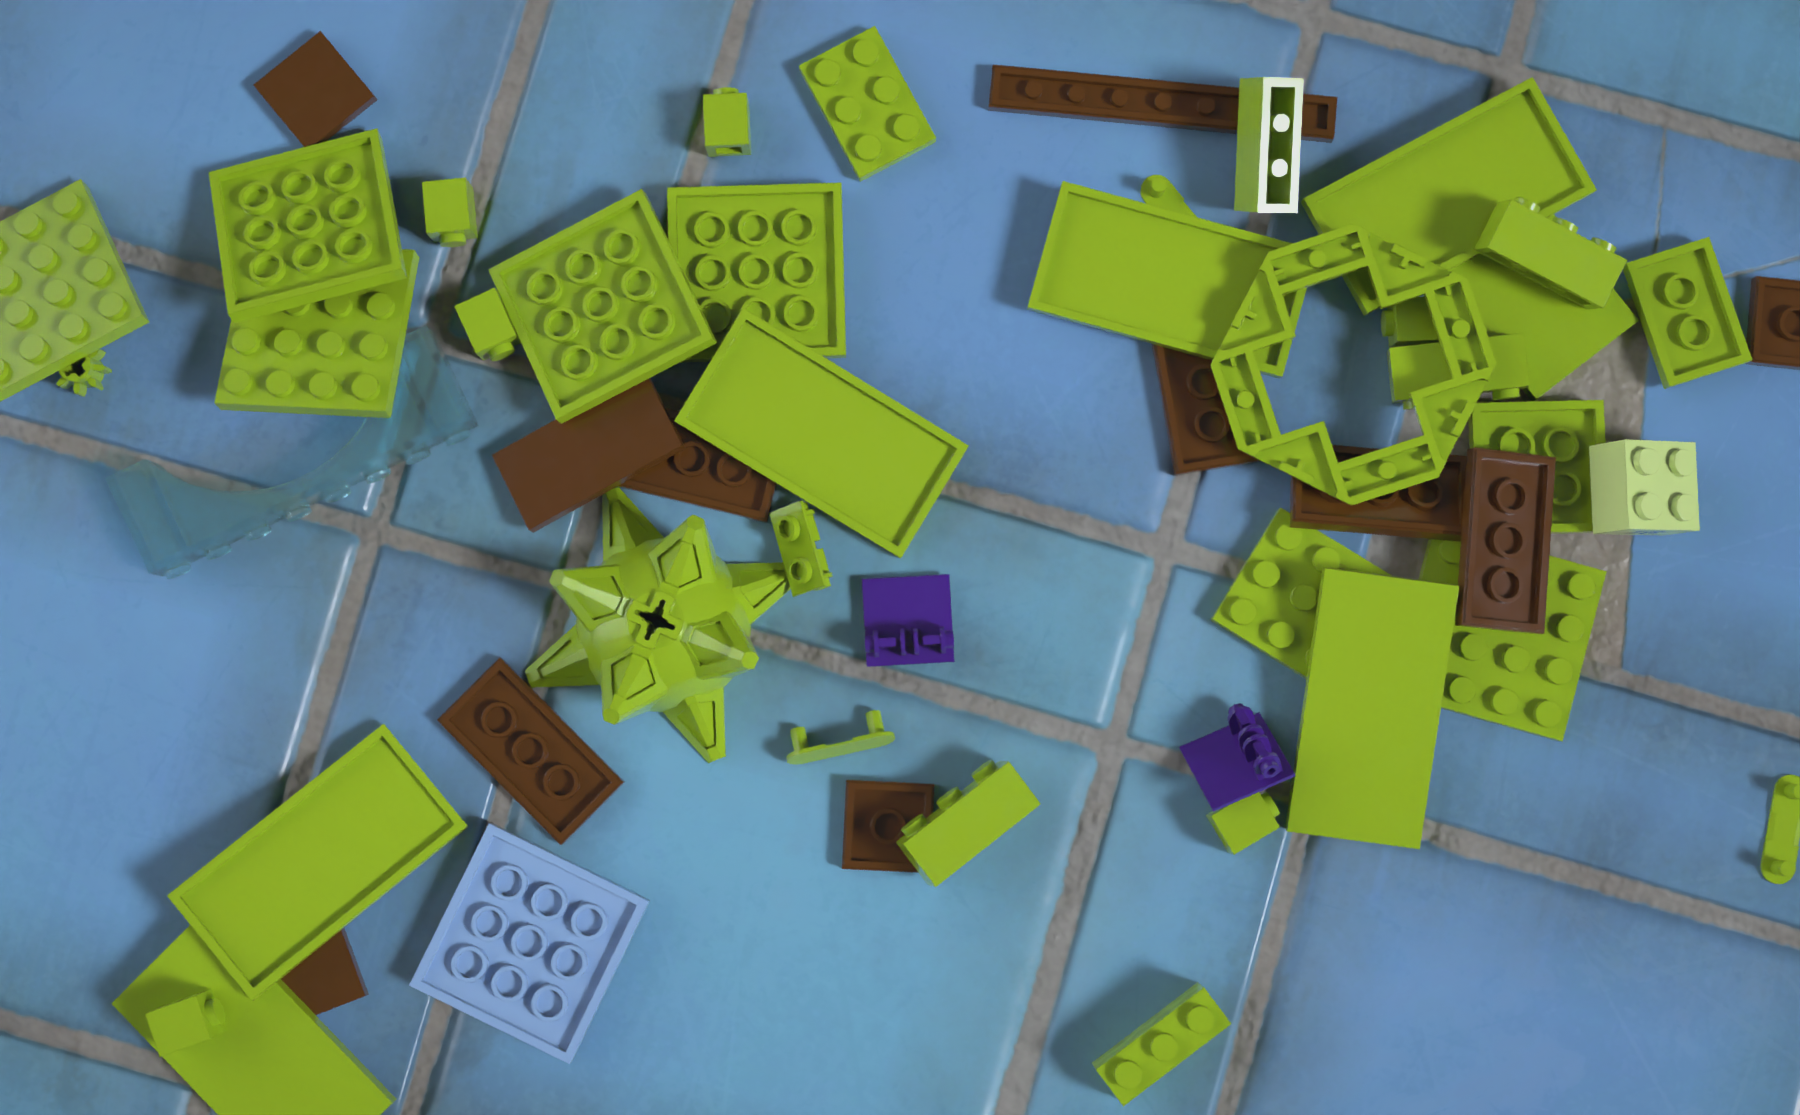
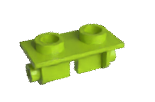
M803 500L769 513L793 597L812 590L818 591L831 587L829 578L833 577L832 572L829 571L823 548L817 549L815 542L820 540V536L814 519V509L809 510L808 503L803 502Z

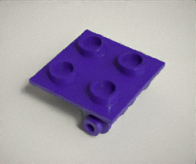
M949 574L862 579L867 667L955 662Z
M1241 703L1234 704L1229 708L1228 726L1179 747L1213 812L1295 777L1293 769L1260 712L1254 714L1250 707L1244 706Z

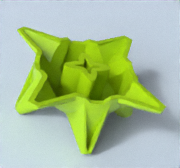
M619 487L614 488L602 495L603 562L600 566L557 569L553 571L549 580L553 588L576 616V624L525 670L527 679L531 687L600 685L603 720L613 725L648 711L663 712L708 763L726 757L724 687L733 677L755 669L759 659L750 640L751 624L790 590L783 562L726 564L715 552L704 519L696 515H691L669 535L663 537ZM644 616L663 617L667 623L675 626V629L657 628L651 621L644 619Z

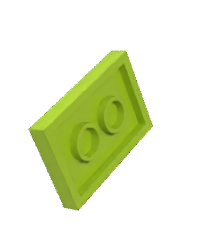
M876 26L799 65V71L860 182L936 142V136Z
M1710 237L1625 264L1623 273L1664 389L1752 361Z

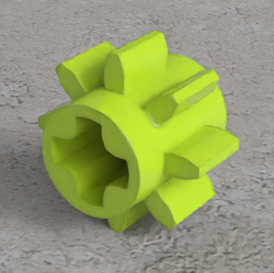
M99 349L59 370L62 377L58 380L57 385L63 389H68L73 385L74 393L81 397H85L87 388L95 387L102 391L104 387L101 381L104 375L112 372V369L104 366L101 362L106 352ZM81 361H84L82 367L85 370V372L83 373V375L80 376L79 374L81 370L78 367V364Z

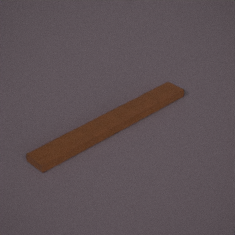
M993 65L988 111L1237 134L1239 88ZM1303 94L1301 140L1332 143L1335 134L1338 97Z

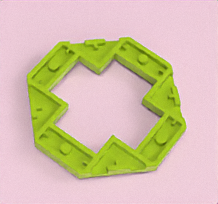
M1355 223L1269 251L1210 365L1238 450L1350 506L1438 478L1497 365L1469 278L1428 261L1427 258L1370 233L1371 231ZM1367 267L1380 309L1424 295L1452 379L1409 393L1422 436L1338 463L1324 421L1281 435L1254 351L1296 337L1283 295Z

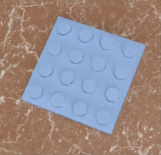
M489 823L409 986L570 1064L650 900L496 824Z

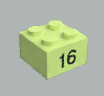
M1624 439L1589 446L1593 534L1664 536L1700 531L1696 442Z

